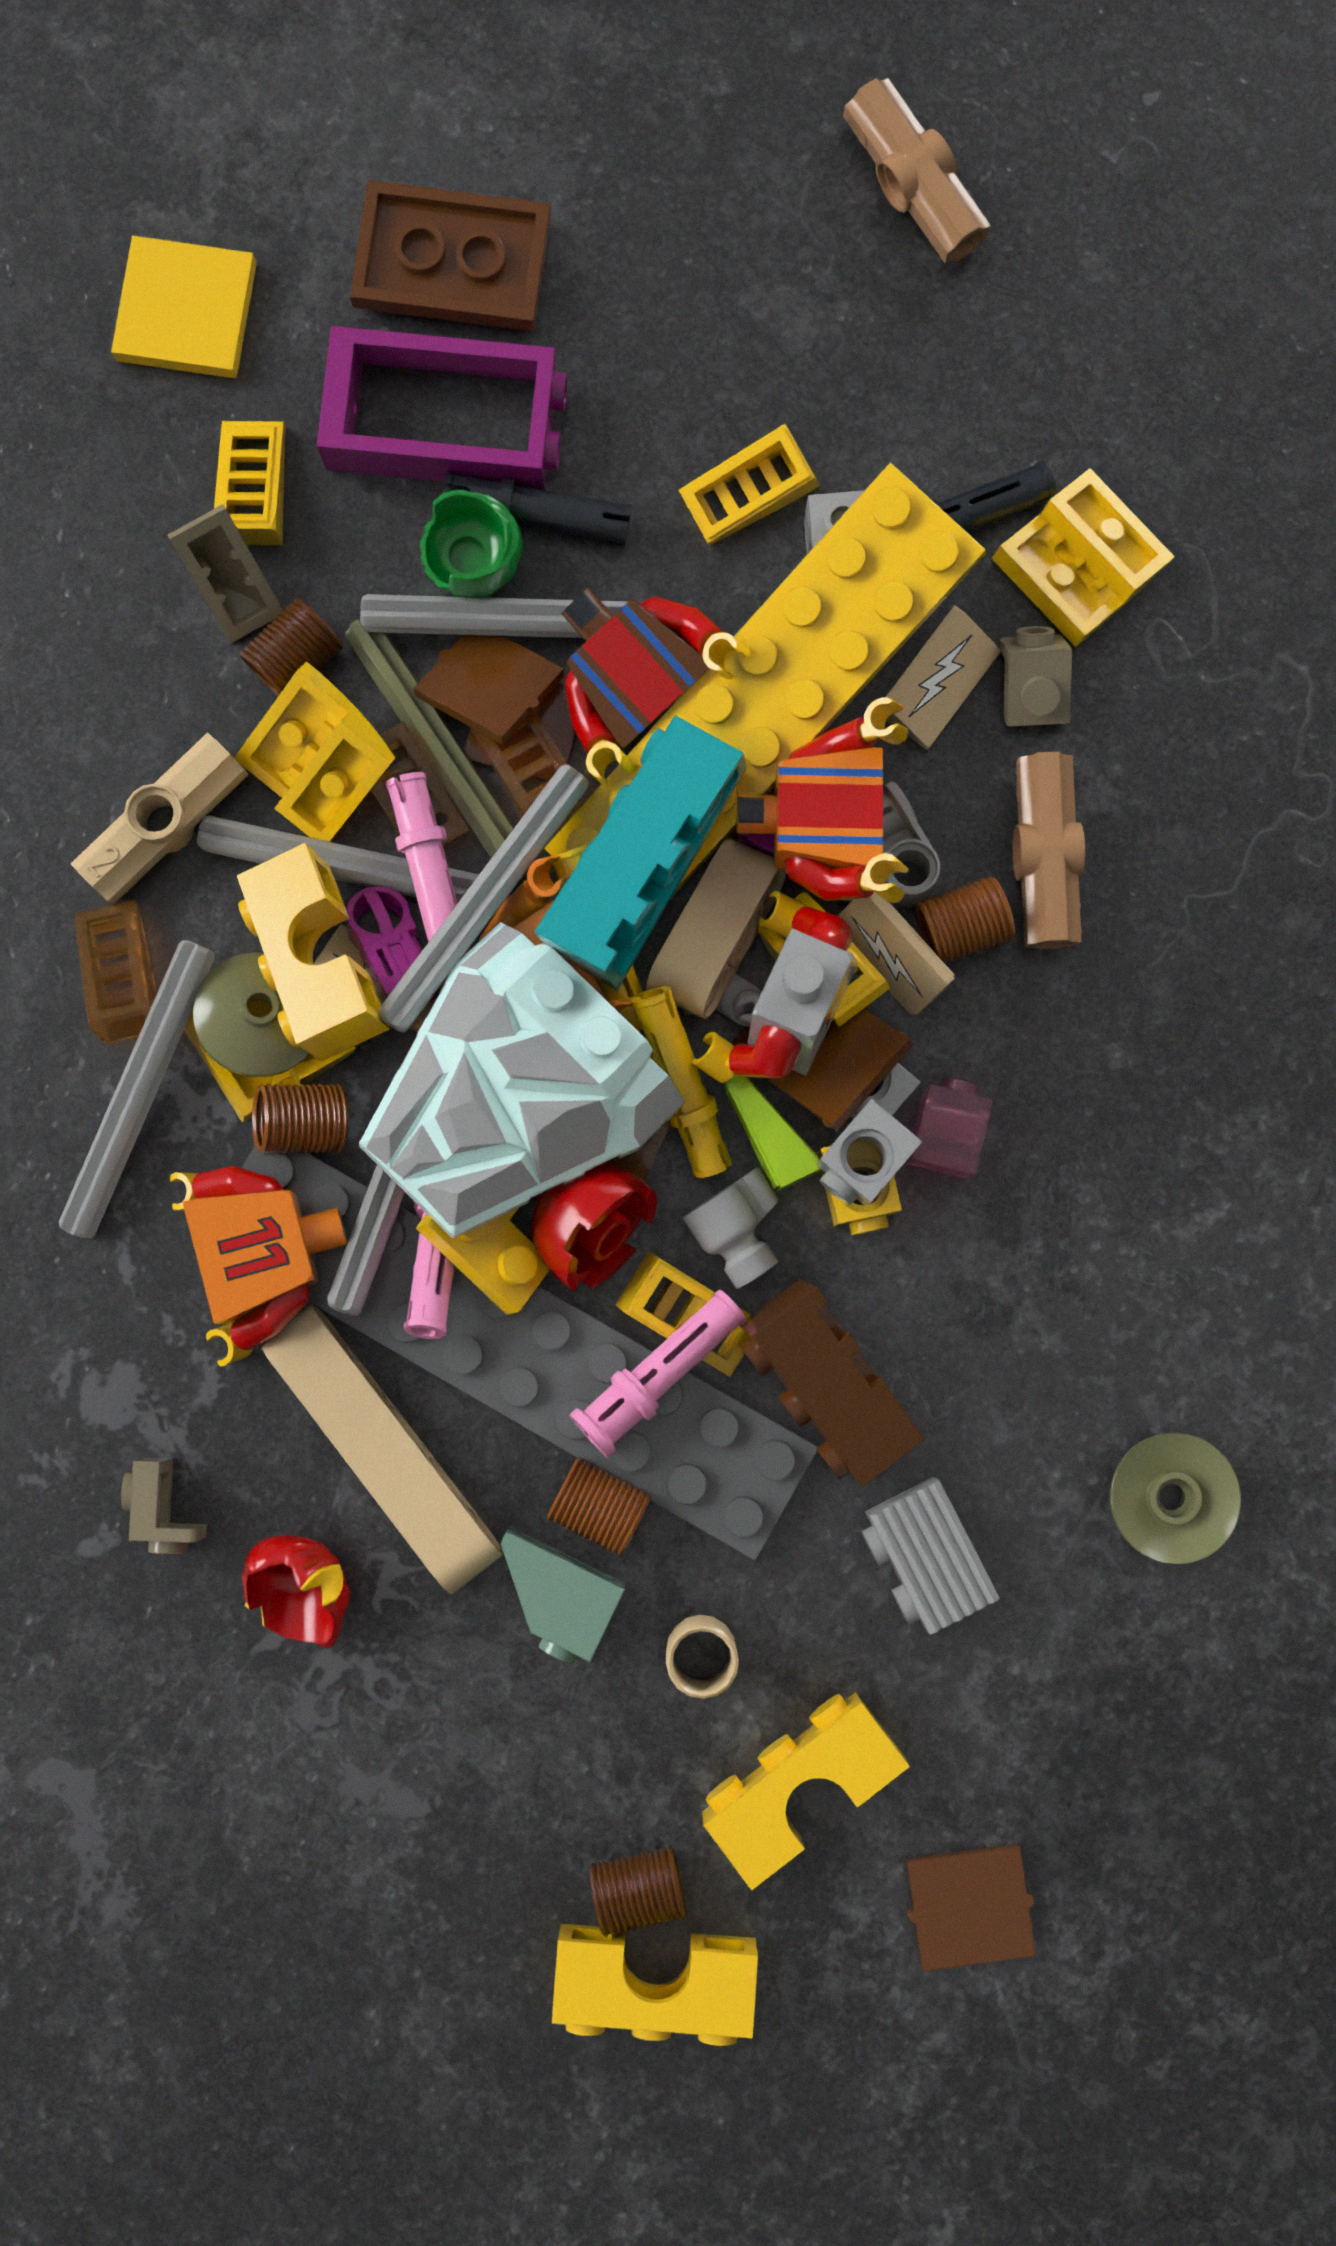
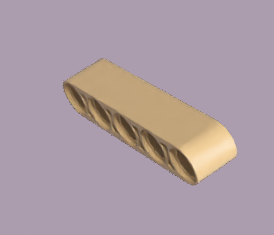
M312 1303L296 1315L278 1335L260 1344L263 1352L426 1568L449 1594L453 1595L504 1555L500 1544L318 1307Z

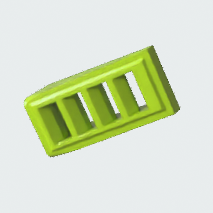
M734 1074L727 1082L721 1083L773 1190L776 1189L779 1192L821 1171L816 1165L820 1160L818 1155L748 1077Z

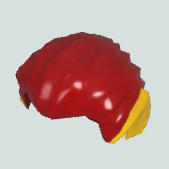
M285 1535L261 1540L246 1556L245 1568L242 1574L243 1597L246 1600L244 1606L251 1611L261 1606L262 1626L282 1637L300 1642L315 1643L324 1648L333 1647L340 1635L343 1617L349 1605L351 1595L339 1559L323 1543L307 1537Z

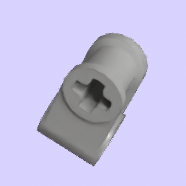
M891 781L883 786V853L892 854L902 863H913L923 870L926 880L914 887L905 886L899 883L894 874H892L885 883L895 884L905 892L900 902L890 903L891 905L901 909L915 908L917 901L922 902L923 899L930 898L940 874V861L937 852L933 849L918 824L908 799L899 786Z

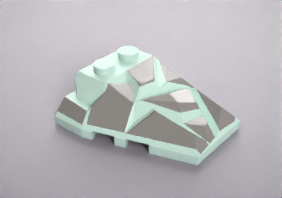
M500 922L457 962L448 975L406 1058L393 1078L361 1138L359 1147L452 1239H455L527 1204L530 1198L561 1183L566 1185L583 1176L585 1171L616 1156L622 1158L637 1151L683 1106L685 1101L669 1075L650 1058L653 1049L648 1041L552 947L544 943L535 946L523 933Z

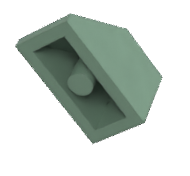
M510 1526L500 1544L530 1633L542 1638L538 1647L547 1654L569 1664H574L577 1656L590 1662L625 1590L626 1582Z

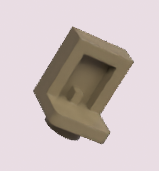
M1029 626L1017 629L1015 637L1000 638V650L1005 658L1004 721L1009 727L1070 723L1072 648L1062 635L1054 634V629L1050 627Z
M144 1458L133 1461L132 1472H126L122 1482L123 1511H130L129 1541H149L148 1552L188 1553V1543H194L207 1538V1524L170 1523L173 1458Z

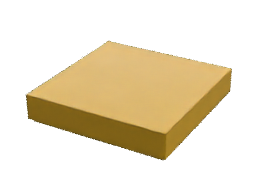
M132 235L111 350L117 362L237 379L257 265L254 254Z

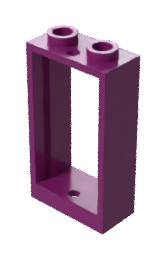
M331 326L317 449L325 469L329 471L445 482L447 472L452 471L459 475L502 482L504 476L516 478L517 485L545 490L547 470L558 471L561 432L552 431L554 410H565L568 376L566 372L557 371L556 353L553 347ZM363 364L535 381L528 452L355 435Z

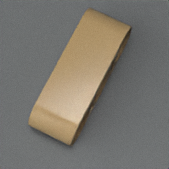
M727 838L721 844L651 968L646 990L659 986H670L677 1007L703 1019L711 1016L758 934L760 917L766 919L776 901L769 897L773 891L780 892L784 884L787 872L774 866L773 856L732 838Z

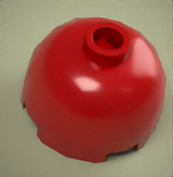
M604 1162L585 1171L583 1176L566 1185L561 1183L536 1195L537 1205L533 1211L531 1238L540 1259L557 1279L573 1291L576 1290L578 1283L581 1281L592 1289L615 1274L635 1252L636 1248L625 1242L634 1233L641 1218L652 1224L658 1203L655 1191L633 1173L620 1166Z

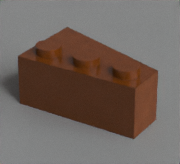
M799 1278L747 1317L745 1323L739 1325L748 1336V1339L739 1346L761 1376L773 1370L787 1390L779 1395L778 1399L799 1427L802 1428L811 1421L821 1434L825 1442L818 1446L816 1450L837 1478L840 1480L850 1473L863 1487L925 1439L884 1381L875 1374L859 1352L861 1348L847 1330L844 1332L825 1305L828 1302L820 1290Z

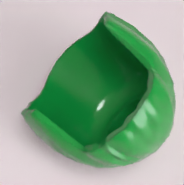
M466 490L444 492L433 501L432 519L424 526L425 533L420 541L421 562L425 566L426 575L431 581L436 583L439 589L449 591L457 597H487L502 589L505 584L513 579L523 552L521 531L510 511L505 505L490 495H483L477 492L472 493Z

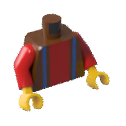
M587 588L566 607L561 615L586 641L566 661L570 672L567 674L564 684L572 726L587 753L586 766L588 771L604 787L610 786L609 782L605 779L604 772L607 765L611 762L618 761L628 774L631 773L633 770L632 761L616 745V742L624 749L707 670L711 669L728 680L732 679L734 675L725 670L724 659L734 649L748 658L750 656L748 646L732 635L724 633L720 627L696 607L655 596L646 599L642 603L636 599H631L613 615L590 588Z

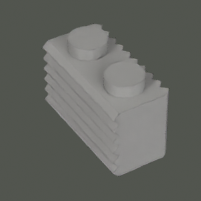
M931 1477L865 1511L872 1526L861 1532L879 1567L889 1561L893 1566L902 1585L891 1591L909 1626L920 1620L924 1629L929 1634H933L1000 1599L939 1479Z

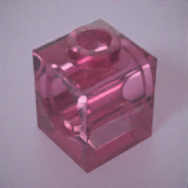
M942 1078L940 1086L930 1084L923 1091L913 1132L922 1143L907 1159L906 1164L965 1179L976 1175L993 1099L978 1096L979 1086L963 1080Z

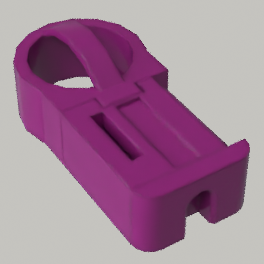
M374 886L357 892L348 902L346 910L349 916L347 931L349 940L358 949L384 1002L422 952V949L417 941V927L410 915L408 902L405 898L391 888ZM372 910L381 933L367 932L360 928L356 923L358 918ZM386 910L393 912L400 918L401 921L395 928H393ZM440 988L437 990V992L434 994L430 1001L438 998L440 994Z

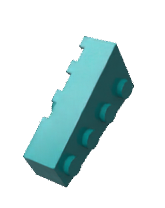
M676 715L665 731L660 728L656 729L648 740L640 759V763L643 764L631 784H625L616 795L609 809L607 821L595 839L584 850L575 870L534 931L544 944L552 947L566 962L617 991L746 770L743 752Z

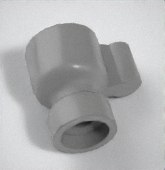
M759 1167L751 1170L682 1217L706 1253L719 1254L725 1259L724 1271L736 1289L753 1281L779 1262L768 1243L757 1240L754 1234V1230L759 1222L779 1201V1197Z

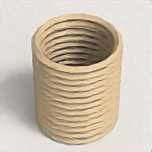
M706 1615L688 1617L677 1624L668 1637L666 1648V1666L669 1678L677 1689L690 1697L705 1699L718 1696L730 1687L737 1675L739 1658L734 1636L726 1624L715 1617ZM700 1631L714 1633L722 1638L730 1649L729 1660L723 1671L713 1678L704 1680L693 1679L685 1675L674 1661V1651L679 1642L689 1634Z

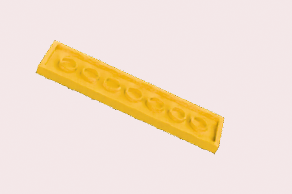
M890 462L734 636L750 649V656L748 658L736 649L726 655L724 668L733 674L734 677L728 680L711 669L707 670L676 700L627 755L633 764L632 772L628 774L619 764L606 778L610 786L604 787L601 784L544 849L553 856L584 844L589 845L595 839L608 819V812L616 795L625 784H631L643 764L640 763V759L648 740L656 729L660 728L665 731L676 715L743 752L746 770L674 892L673 898L736 829L737 795H767L774 787L778 763L787 760L794 750L822 735L986 555V550Z

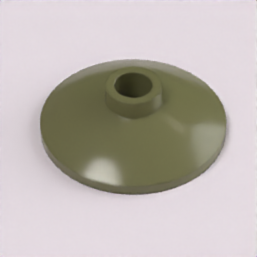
M261 952L236 955L214 967L200 984L193 1007L196 1035L207 1054L227 1070L249 1077H269L284 1073L300 1064L310 1054L300 1046L294 1048L288 1042L280 1027L278 1013L283 1011L284 1008L278 991L275 992L270 988L261 973L258 964V957L264 954ZM254 999H263L270 1004L272 1011L265 1017H255L249 1013L247 1005Z
M1163 1433L1139 1442L1121 1459L1111 1482L1110 1507L1119 1532L1138 1552L1162 1563L1188 1564L1212 1555L1229 1539L1240 1515L1241 1492L1233 1467L1216 1447L1192 1435ZM1174 1484L1180 1491V1501L1175 1507L1166 1509L1160 1502V1492L1165 1486Z

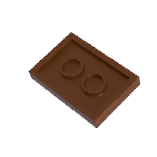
M368 180L350 291L353 308L535 332L552 216L550 203Z

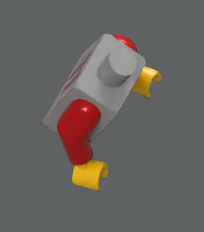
M773 891L769 897L776 900L775 909L767 920L760 917L759 924L787 939L754 1008L748 1044L734 1046L716 1032H710L703 1038V1042L709 1045L710 1048L703 1057L693 1059L692 1064L721 1083L727 1082L734 1074L743 1077L781 1078L788 1075L791 1070L807 1076L857 967L854 955L847 952L852 942L853 933L845 920L839 916L810 908L806 904L779 891Z

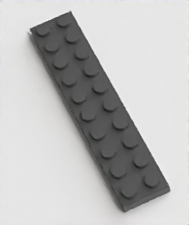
M254 1146L242 1168L274 1177L282 1185L283 1190L294 1192L297 1195L302 1216L338 1207L349 1241L368 1187L307 1152L303 1154L300 1151L297 1154L294 1151L291 1154L287 1151L284 1154L281 1151L278 1154L274 1151L273 1154H267L264 1151L261 1154ZM401 1206L362 1312L358 1316L347 1315L328 1306L327 1300L347 1245L313 1254L319 1282L309 1286V1303H313L321 1310L573 1456L581 1457L582 1461L587 1460L588 1463L591 1462L592 1466L597 1465L598 1469L602 1468L603 1472L608 1471L609 1475L614 1474L615 1478L620 1477L621 1481L625 1480L626 1484L631 1483L632 1487L637 1486L638 1490L643 1489L645 1494L650 1493V1500L754 1561L757 1559L817 1452L816 1445L687 1372L656 1401L659 1405V1408L655 1410L657 1414L649 1421L642 1418L614 1444L615 1452L609 1458H606L581 1432L569 1414L576 1408L585 1410L612 1385L610 1379L612 1375L617 1371L622 1372L624 1369L631 1372L653 1351L540 1286L536 1288L520 1312L506 1315L455 1265L446 1321V1336H442L440 1339H423L407 1334L404 1331V1323L407 1321L413 1268L420 1234L416 1227L422 1219Z

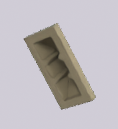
M223 504L168 534L171 543L230 643L271 622L273 619H276L277 615H281L282 607Z

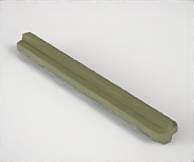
M360 619L355 620L345 632V638L490 858H492L515 828L438 710L415 697L413 688L419 682L387 633L366 632L362 629ZM528 870L525 872V874L522 876L519 882L527 878Z

